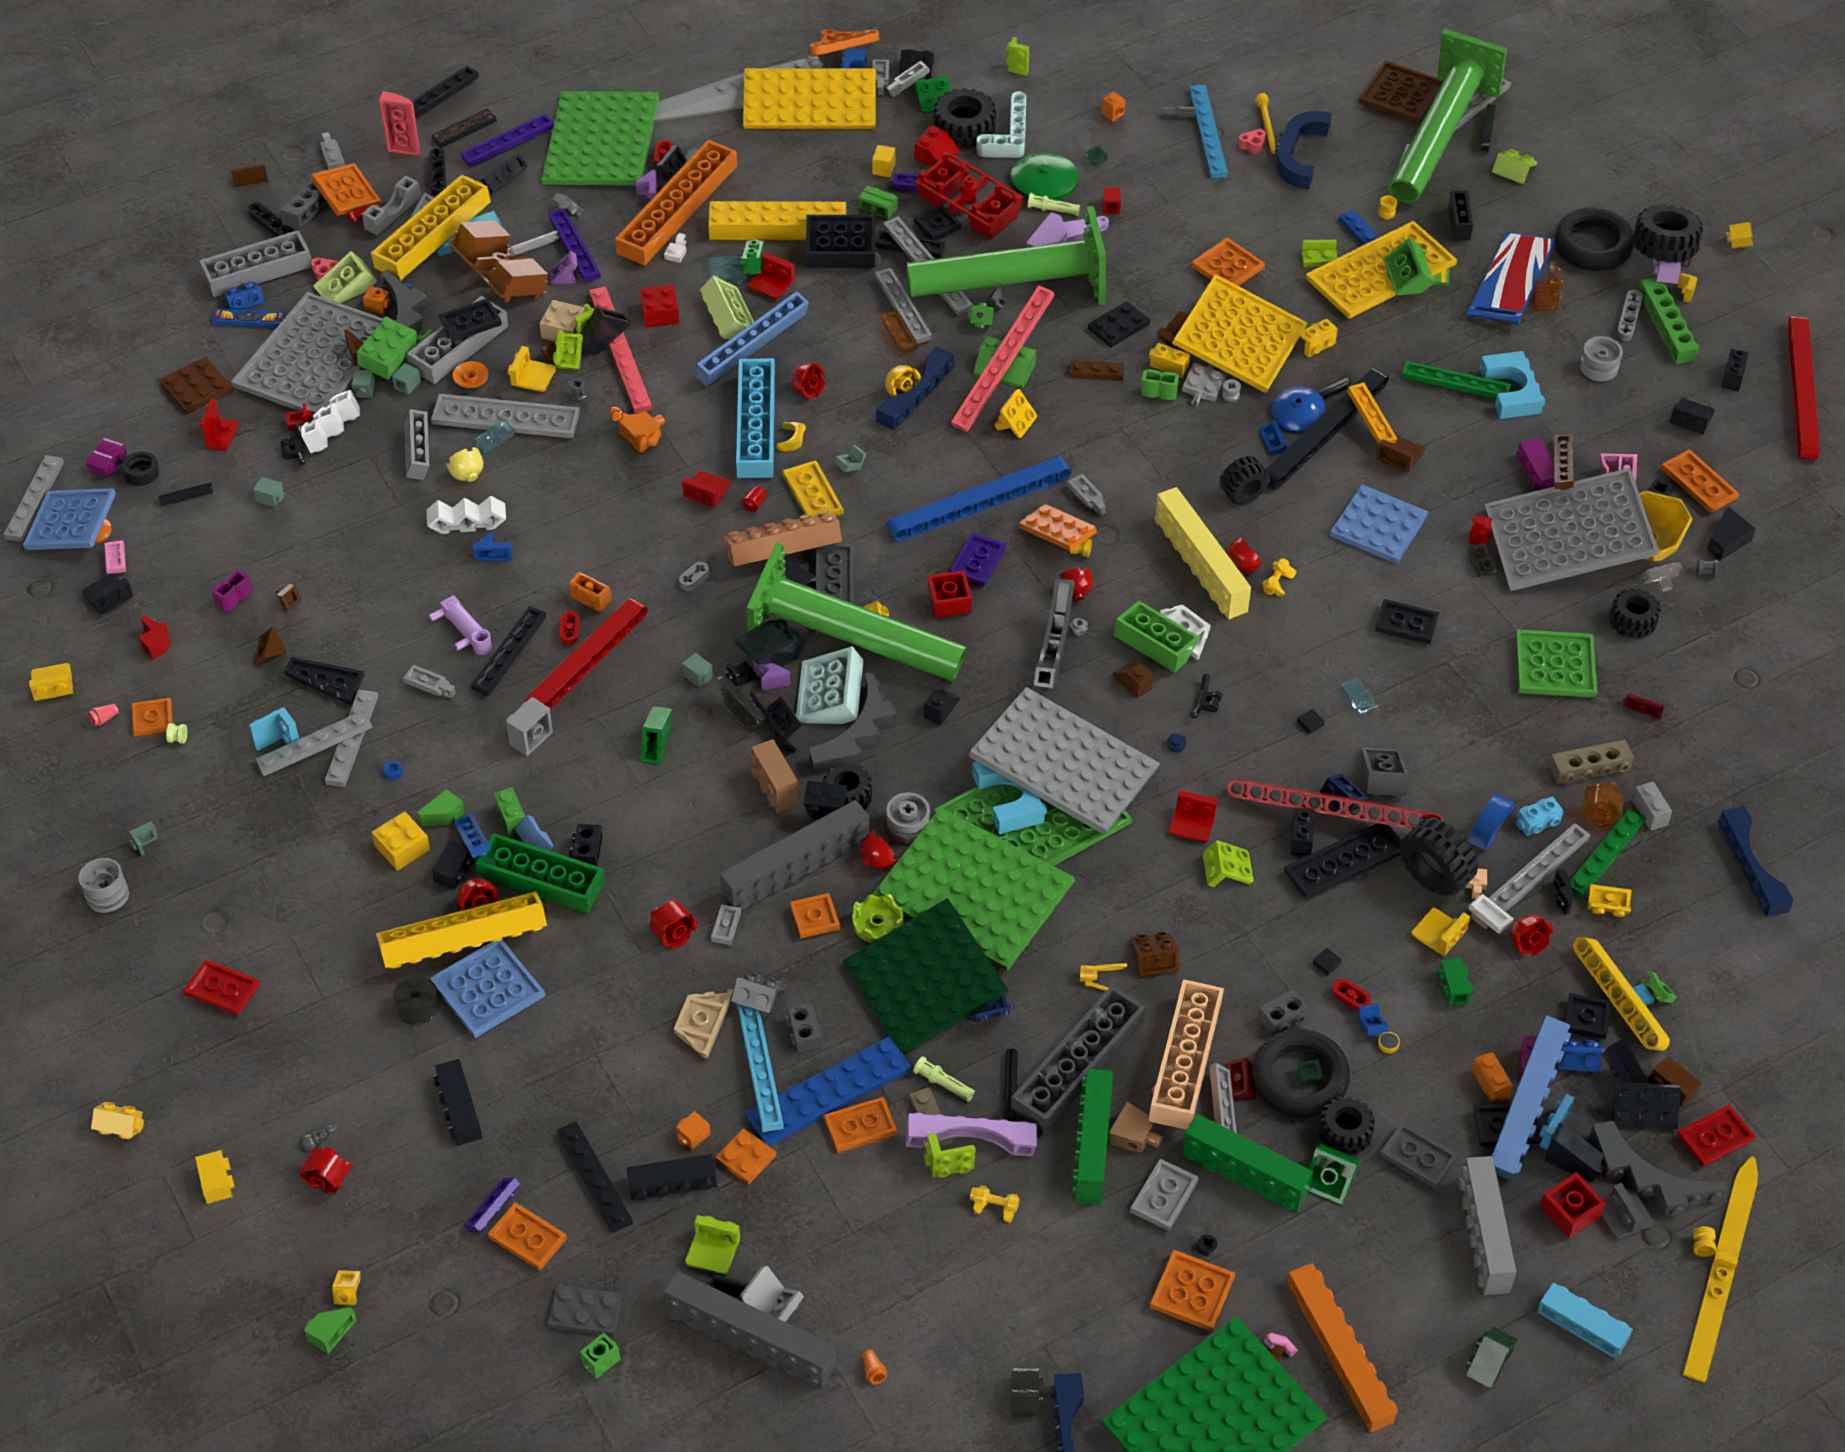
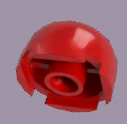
M816 363L800 364L793 371L791 377L792 388L798 395L804 398L812 399L813 396L818 397L825 386V380H823L824 369Z
M1237 537L1227 547L1226 554L1241 574L1252 573L1261 566L1262 562L1254 550L1251 551L1248 547L1249 544L1241 537Z
M1074 568L1059 574L1061 579L1075 581L1072 597L1074 601L1083 600L1084 596L1088 595L1093 588V576L1089 568H1085V571H1080V568Z
M872 830L863 838L860 844V851L863 855L860 859L867 867L872 866L877 870L887 869L899 859L892 857L895 853L882 837L874 836L877 832Z
M473 878L466 881L460 887L457 894V902L461 911L499 901V895L495 887L489 881L482 878Z
M1524 915L1514 923L1511 929L1512 943L1523 955L1527 956L1530 953L1533 956L1537 955L1550 944L1549 937L1550 933L1553 935V928L1551 924L1539 915Z

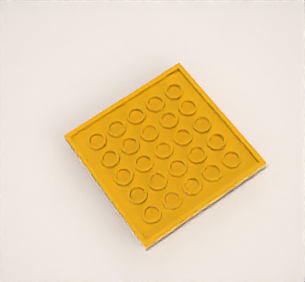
M1215 274L1172 344L1267 393L1299 340L1300 332L1305 330L1308 323Z

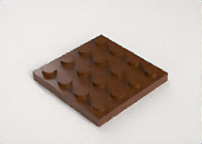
M1385 60L1360 96L1359 103L1420 124L1443 81Z

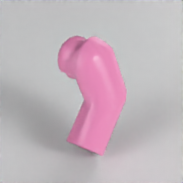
M1270 1333L1263 1341L1264 1345L1269 1349H1273L1275 1345H1281L1289 1357H1292L1298 1351L1288 1338L1282 1335Z

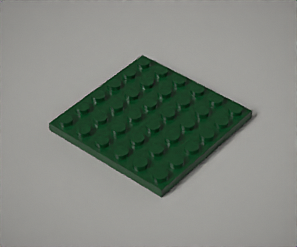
M948 898L842 960L884 1030L903 1055L1009 992Z

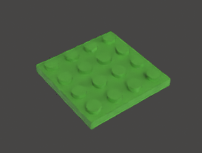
M1517 629L1516 651L1519 693L1596 698L1597 679L1593 634Z

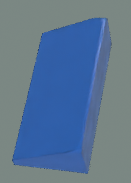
M1275 420L1259 429L1271 456L1282 454L1289 447Z

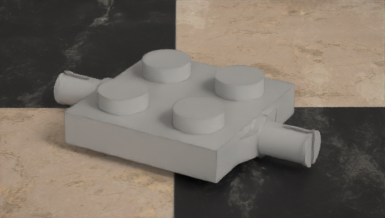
M1193 362L1183 384L1182 391L1194 397L1191 401L1193 406L1194 404L1198 406L1200 399L1215 402L1227 374L1214 370L1215 366L1210 363L1208 367Z

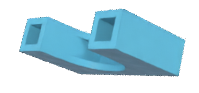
M1523 351L1482 356L1480 371L1483 378L1491 380L1510 379L1518 382L1523 387L1519 391L1497 394L1495 408L1500 419L1541 414L1542 408L1545 406V398L1540 393L1539 383H1536L1534 371L1530 369L1529 359L1525 357Z
M973 762L972 775L978 789L998 784H1009L1018 788L1023 794L1014 802L993 807L992 820L999 834L1044 823L1047 808L1044 802L1041 803L1040 797L983 764Z

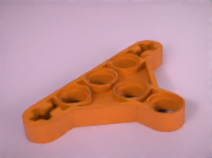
M832 29L821 30V41L809 45L810 54L821 55L879 40V31L837 32Z

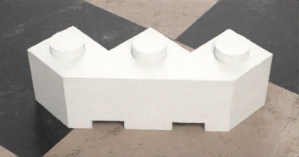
M351 390L333 396L326 408L322 407L313 415L314 420L312 422H306L301 427V436L310 453L324 450L328 447V437L337 436L344 431L343 422L354 420L360 416L359 405Z
M489 496L480 505L463 498L453 508L437 500L427 509V527L441 534L450 533V530L470 532L476 531V528L486 527V530H493L506 520L505 503L493 496Z

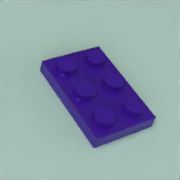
M971 533L950 572L965 570L968 582L985 587L1006 550V544Z

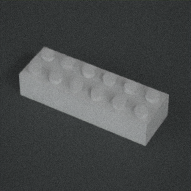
M299 230L199 260L203 277L213 297L223 295V293L227 292V289L237 287V289L244 287L243 284L248 282L259 284L312 267L310 251Z
M480 296V297H479L478 299H476L474 302H477V301H480V300H483V299H486V298ZM491 302L502 321V325L452 342L442 325L406 353L408 365L419 369L420 376L436 384L509 327L507 312Z
M1493 1157L1466 1158L1465 1165L1461 1167L1462 1176L1458 1178V1186L1464 1195L1462 1197V1206L1464 1210H1467L1466 1226L1467 1229L1471 1230L1470 1246L1475 1250L1473 1260L1475 1268L1478 1267L1479 1270L1477 1275L1478 1286L1482 1287L1483 1295L1510 1294L1516 1276V1267Z

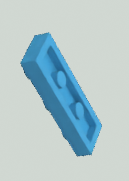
M1566 1094L1563 1101L1558 1100L1554 1109L1556 1113L1550 1114L1547 1121L1548 1126L1544 1125L1539 1137H1542L1540 1147L1548 1150L1551 1138L1559 1122L1563 1124L1575 1097Z

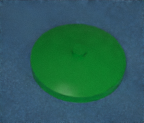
M1035 153L1025 156L1015 163L1011 171L1013 189L1027 200L1030 193H1033L1035 196H1047L1051 200L1061 201L1075 191L1078 183V172L1072 162L1052 153Z

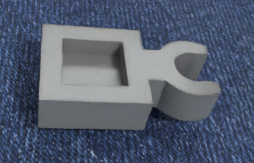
M555 194L553 200L558 203V207L565 210L568 209L572 214L581 215L583 210L567 196Z

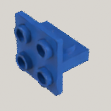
M1569 1039L1567 1045L1563 1044L1561 1051H1564V1055L1560 1064L1557 1063L1558 1070L1600 1072L1601 1052H1604V1047L1600 1046L1598 1042L1583 1039L1582 1043H1577L1574 1039Z

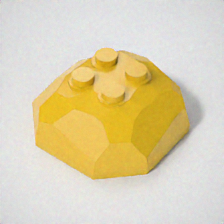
M1644 491L1639 493L1659 551V555L1644 559L1661 561L1679 548L1692 522V517L1681 499Z

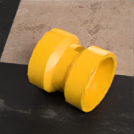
M1387 195L1380 199L1378 215L1382 219L1389 220L1394 218L1397 206L1396 198Z
M1087 539L1070 551V554L1076 555L1081 553L1082 556L1089 557L1092 539Z
M1703 1226L1693 1230V1239L1695 1240L1693 1248L1696 1255L1708 1257L1716 1253V1244L1714 1243L1716 1237L1713 1228Z

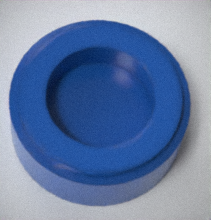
M389 761L384 764V777L388 780L399 779L403 775L401 763Z

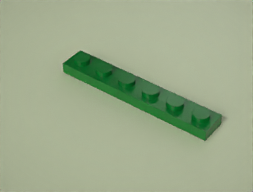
M1406 361L1402 372V378L1494 399L1497 398V394L1509 392L1511 386L1509 383Z
M1628 809L1570 880L1575 895L1584 899L1589 892L1590 885L1597 883L1645 824V817Z

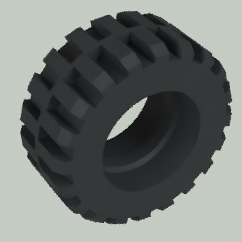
M957 88L951 92L947 91L934 104L933 126L945 130L959 148L967 147L968 149L972 148V146L976 147L979 135H993L995 132V104L988 95L981 91L977 92L976 89L968 90L967 88H962L958 90Z
M1661 204L1660 206L1653 205L1651 208L1647 207L1639 213L1636 220L1633 243L1642 255L1645 254L1650 259L1653 258L1656 261H1665L1666 263L1686 261L1696 255L1699 250L1703 224L1696 214L1694 215L1692 211H1687L1683 207L1667 206L1666 204Z
M1436 818L1421 820L1403 837L1400 843V855H1402L1403 863L1406 864V869L1412 873L1414 879H1417L1423 887H1427L1429 891L1437 892L1441 896L1458 894L1476 876L1479 865L1474 848L1469 845L1470 842L1462 836V833L1456 831L1452 825Z

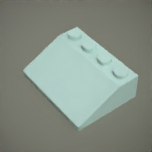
M853 647L802 661L796 716L801 723L844 724L858 719L863 659Z

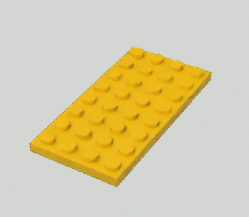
M744 69L743 128L876 129V69Z
M1412 221L1307 273L1306 280L1350 319L1397 295L1383 258L1408 238L1422 247L1433 276L1455 266L1457 259L1417 223Z

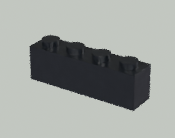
M460 1059L435 1065L436 1074L433 1075L435 1086H440L441 1088L438 1096L440 1103H445L446 1105L443 1112L445 1120L450 1121L452 1125L448 1126L451 1139L455 1138L458 1146L483 1139Z
M713 1154L626 1167L631 1201H642L657 1196L666 1197L676 1193L686 1194L690 1191L709 1190L717 1187Z

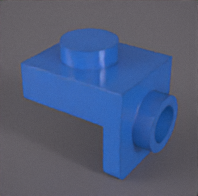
M1377 1003L1358 1008L1360 1027L1368 1036H1378L1381 1033L1388 1032V1024L1380 1016V1007Z

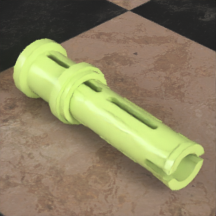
M1030 193L1027 208L1035 207L1041 209V211L1053 210L1078 216L1080 205L1051 200L1047 196H1035L1033 193Z
M924 1056L918 1060L913 1070L915 1074L923 1075L928 1078L930 1083L936 1082L967 1102L972 1099L975 1092L974 1089L943 1072L939 1065L935 1066L926 1061Z

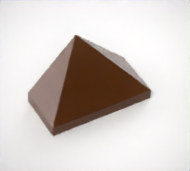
M346 329L344 330L346 343L355 366H358L357 351L364 343Z
M274 627L261 634L253 664L259 665L287 653Z

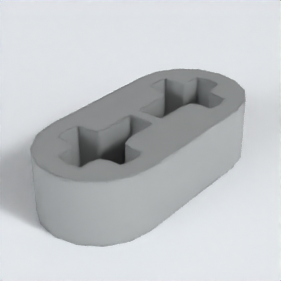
M697 562L679 577L680 588L684 591H692L709 577L708 565L704 562Z

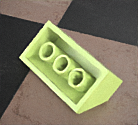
M712 276L700 289L703 296L702 299L707 304L708 311L712 315L713 322L718 327L722 338L730 340L754 323L737 287Z

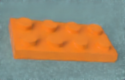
M1690 449L1662 464L1661 469L1709 513H1713L1738 499L1739 493Z
M1046 504L1019 522L1020 529L1069 551H1072L1097 533L1096 526Z

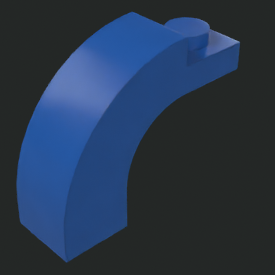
M1497 793L1482 811L1471 831L1468 841L1483 850L1490 848L1505 819L1515 813L1517 808L1514 805L1515 802Z

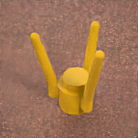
M1127 964L1081 965L1080 981L1085 982V987H1094L1107 991L1108 987L1093 983V980L1097 981L1098 971L1123 970L1124 967H1127Z

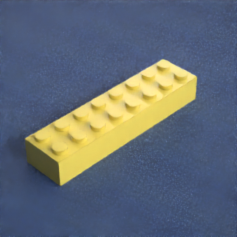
M1175 487L1157 494V502L1155 503L1156 514L1154 515L1156 524L1161 526L1165 536L1171 540L1174 549L1179 551L1183 561L1188 563L1192 573L1200 580L1202 587L1206 588L1209 592L1210 598L1213 601L1215 600L1220 612L1224 613L1228 619L1247 613L1251 586L1180 490Z

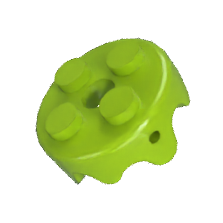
M888 893L881 897L869 895L862 903L857 901L853 906V929L861 939L872 943L903 924L902 907H898L892 895ZM879 918L883 920V922L880 924H876L873 922V920Z

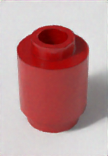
M756 485L752 487L744 496L742 505L745 510L756 512L765 501L767 492L762 486Z

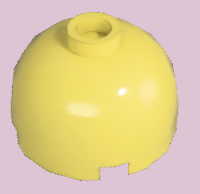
M474 447L472 448L473 451L469 452L467 449L461 450L449 458L450 463L446 462V466L452 477L459 481L468 482L478 478L484 466L478 448Z

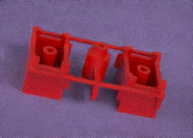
M948 152L943 153L942 159L928 171H921L919 178L915 180L916 190H918L920 197L935 206L943 205L945 202L949 203V213L951 214L958 209L971 219L970 227L991 240L1018 218V210L1021 208V200L1024 198L1022 195ZM967 167L982 177L976 181L973 176L969 175V171L966 170ZM987 180L995 183L994 191L979 204L976 203L977 193L987 186ZM960 190V195L951 201L950 198ZM973 204L972 209H969V211L961 206Z

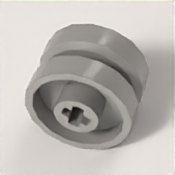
M1604 336L1589 339L1584 345L1580 361L1581 372L1586 377L1595 381L1613 379L1618 373L1623 354L1621 345L1612 338Z
M907 792L894 796L888 802L886 808V827L891 838L899 843H913L930 821V807L924 797Z

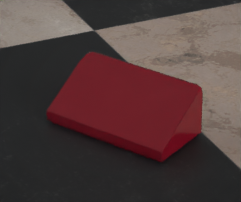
M1628 692L1623 706L1657 719H1661L1665 709V705Z
M1246 1057L1227 1063V1069L1230 1070L1233 1100L1256 1099L1252 1073L1253 1065Z

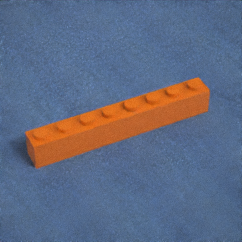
M1311 1263L1289 1272L1287 1284L1369 1432L1371 1433L1393 1424L1397 1414V1407L1393 1400H1389L1384 1383L1382 1381L1379 1382L1374 1365L1366 1359L1363 1346L1357 1343L1352 1326L1347 1325L1344 1320L1343 1310L1340 1306L1337 1307L1334 1302L1333 1293L1330 1288L1325 1286L1321 1271L1316 1270L1314 1264Z

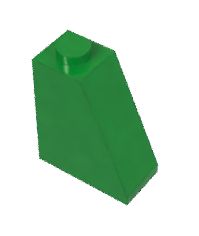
M653 706L643 725L641 762L661 764L672 727V709Z

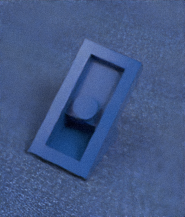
M494 532L473 545L475 561H512L511 543H495Z

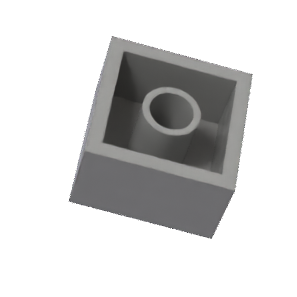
M533 697L524 702L506 720L509 745L525 756L532 753L553 733L550 708Z

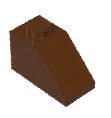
M1128 663L1113 672V676L1137 698L1152 690L1154 675L1142 663Z

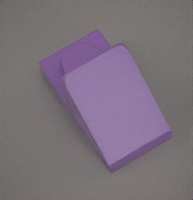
M656 170L650 171L636 182L637 195H646L650 201L657 195Z
M570 251L549 271L550 284L577 282L575 271L577 257L574 252Z
M753 661L754 672L761 677L762 691L790 685V671L773 663L758 665Z

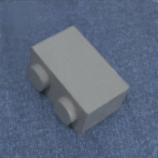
M1654 781L1636 786L1632 802L1639 814L1646 818L1645 824L1651 831L1668 826L1672 810Z

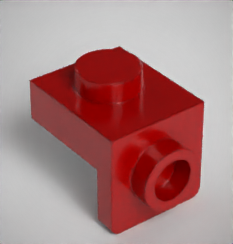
M302 403V411L286 413L288 431L295 430V426L298 424L303 426L306 422L309 423V420H312L311 409H307L306 403Z

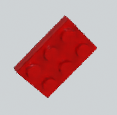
M205 959L183 991L186 996L239 1016L260 986V982L256 978Z
M1730 1104L1678 1130L1676 1134L1702 1168L1753 1142L1756 1138Z

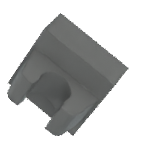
M997 287L988 296L985 302L987 307H992L999 311L1007 301L1002 295L1004 290Z

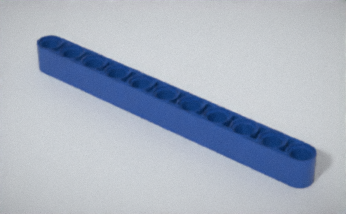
M1056 457L893 517L886 523V528L895 541H903L1064 481L1071 476L1072 470L1062 457Z

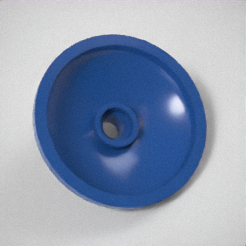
M1307 387L1288 388L1279 393L1272 403L1273 420L1276 421L1280 428L1291 433H1304L1326 412L1325 402L1321 395Z

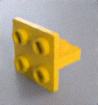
M1020 389L1015 390L1001 408V415L994 426L998 431L1011 428L1016 437L1021 438L1037 418V414Z

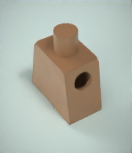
M1127 1102L1109 1132L1108 1144L1142 1153L1147 1143L1158 1148L1163 1136L1154 1132L1155 1123L1148 1121L1149 1115Z

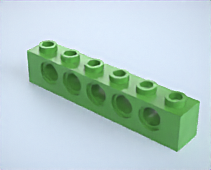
M1656 278L1641 280L1639 291L1643 294L1642 301L1675 365L1695 362L1699 353V345L1694 341L1693 334L1689 331L1679 308L1676 307L1673 296L1667 290V285L1664 282H1657Z

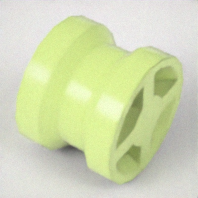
M169 723L166 731L167 742L173 743L178 741L184 744L187 739V726L185 724L176 726L174 723Z

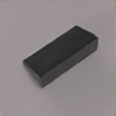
M719 1274L713 1276L715 1289L736 1296H740L749 1284Z

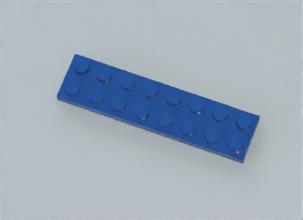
M889 1036L777 1095L784 1129L762 1132L757 1106L744 1113L745 1118L760 1140L770 1147L823 1118L824 1114L837 1111L911 1072L912 1066Z

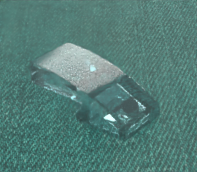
M503 419L491 426L488 431L476 437L473 442L483 455H486L512 437L515 431Z
M1359 677L1341 684L1340 687L1345 696L1360 714L1378 707L1370 690H1365Z

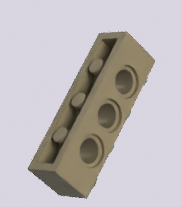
M1620 740L1552 754L1549 769L1557 784L1570 783L1576 780H1586L1591 777L1606 776L1611 773L1630 770L1634 756L1626 740Z

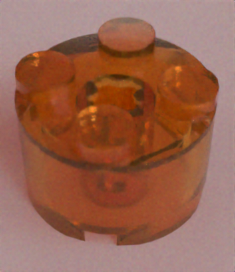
M1608 782L1606 784H1589L1586 786L1582 806V817L1588 823L1590 821L1595 822V826L1611 827L1616 825L1619 819H1622L1624 794L1618 788V785Z

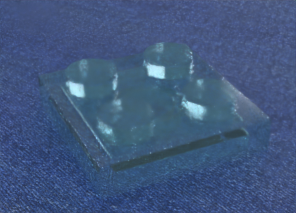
M742 254L708 258L710 276H715L731 285L747 283L743 267H740V256Z

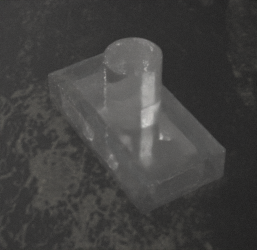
M1680 562L1647 569L1642 575L1641 581L1643 585L1659 581L1662 590L1669 591L1674 587L1670 578L1677 577L1683 567Z

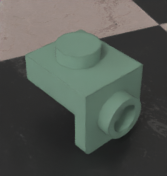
M852 445L849 454L836 456L834 463L844 472L860 470L866 453L856 445Z
M152 821L129 831L131 835L129 843L133 851L137 850L141 856L145 855L142 846L158 839Z

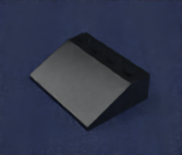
M807 215L806 268H875V215Z

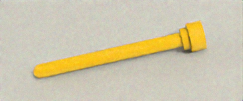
M1261 93L1255 97L1256 105L1261 108L1270 151L1272 154H1276V143L1267 109L1269 99L1267 94Z

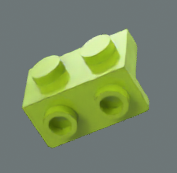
M1013 37L1012 41L1008 42L1006 49L1009 52L1006 59L1008 72L1027 76L1029 69V46L1017 44V38Z
M559 330L558 335L555 337L557 348L553 354V363H555L558 369L579 370L583 343L582 334L564 333L563 330Z

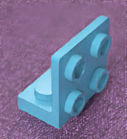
M284 707L249 725L257 751L282 738L286 744L299 739L295 721Z

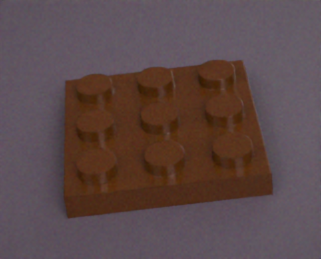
M206 356L159 379L160 385L186 415L209 404L211 399L217 400L233 392L232 385Z

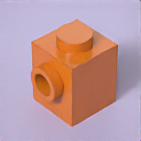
M1116 92L1110 93L1102 98L1101 114L1112 122L1125 114L1126 99Z
M370 286L363 296L364 307L367 311L384 315L392 306V299L388 290Z
M695 1111L687 1118L680 1120L676 1126L677 1141L682 1146H687L691 1151L711 1135L710 1124Z

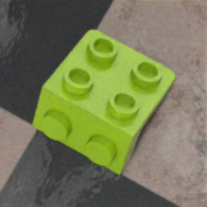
M1509 149V151L1505 150L1498 153L1492 172L1523 184L1529 168L1536 166L1537 161H1534L1532 156L1519 155L1518 151Z
M1216 840L1202 853L1208 886L1215 887L1225 877L1246 884H1251L1254 881L1250 856L1247 850Z
M936 1133L927 1134L923 1158L925 1166L930 1168L932 1178H942L958 1172L967 1173L974 1169L976 1153L974 1145L941 1151Z
M697 1215L695 1220L696 1234L686 1258V1265L715 1274L726 1275L740 1241V1228L730 1221L723 1222L715 1220L711 1216Z

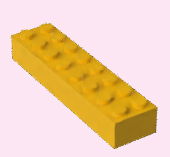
M464 175L459 176L371 252L374 268L381 272L387 270L401 281L454 235L455 231H458L461 222L470 221L491 202L488 187Z
M710 201L709 240H806L807 215H846V202Z
M532 892L376 933L385 968L395 969L407 962L418 963L426 957L437 958L445 952L455 953L461 951L464 947L481 946L483 942H497L502 940L503 937L510 935L511 937L520 936L523 932L529 930L533 932L539 931L544 926H547L542 902L537 892Z

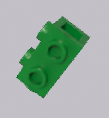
M751 240L746 242L745 248L742 249V256H740V267H743L744 274L755 275L761 273L762 255L765 253L764 241Z
M1462 958L1441 960L1440 968L1437 969V978L1443 985V998L1447 999L1449 1006L1469 1004L1474 990L1472 983L1468 981V968L1466 965L1464 966Z

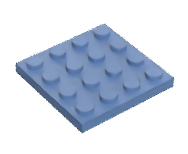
M1361 485L1330 531V537L1397 564L1427 519L1429 511Z
M113 488L47 491L24 541V548L26 550L92 548L116 492Z
M503 940L485 945L430 978L431 984L474 1038H477L545 997V991Z

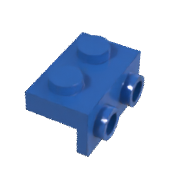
M254 282L243 284L244 287L238 289L237 287L229 288L227 292L223 293L230 309L244 310L265 303L260 286Z

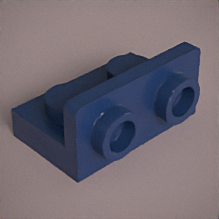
M1342 773L1327 777L1320 790V793L1365 801L1369 799ZM1332 800L1331 803L1339 810L1340 803ZM1351 804L1350 810L1352 811L1353 808L1357 807L1358 805Z

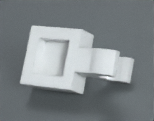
M679 233L676 243L669 244L664 253V259L681 263L687 252L686 241L684 240L686 234Z

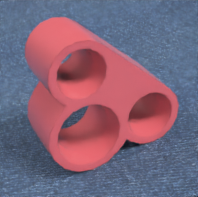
M1257 129L1241 134L1238 147L1242 150H1248L1252 154L1261 153L1265 143V131Z
M314 258L311 261L313 273L316 274L317 281L327 274L338 261Z

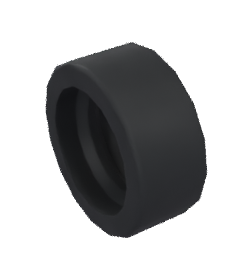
M134 452L123 461L122 467L125 478L133 485H147L153 482L159 475L157 459L149 452ZM148 464L151 466L144 472L137 473L131 471L137 465Z

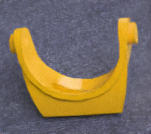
M784 422L782 428L795 431V433L789 440L777 443L776 448L783 452L800 448L803 443V433L806 430L805 424Z

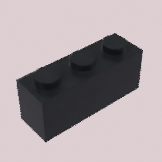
M1451 190L1448 209L1453 241H1470L1473 220L1468 190Z

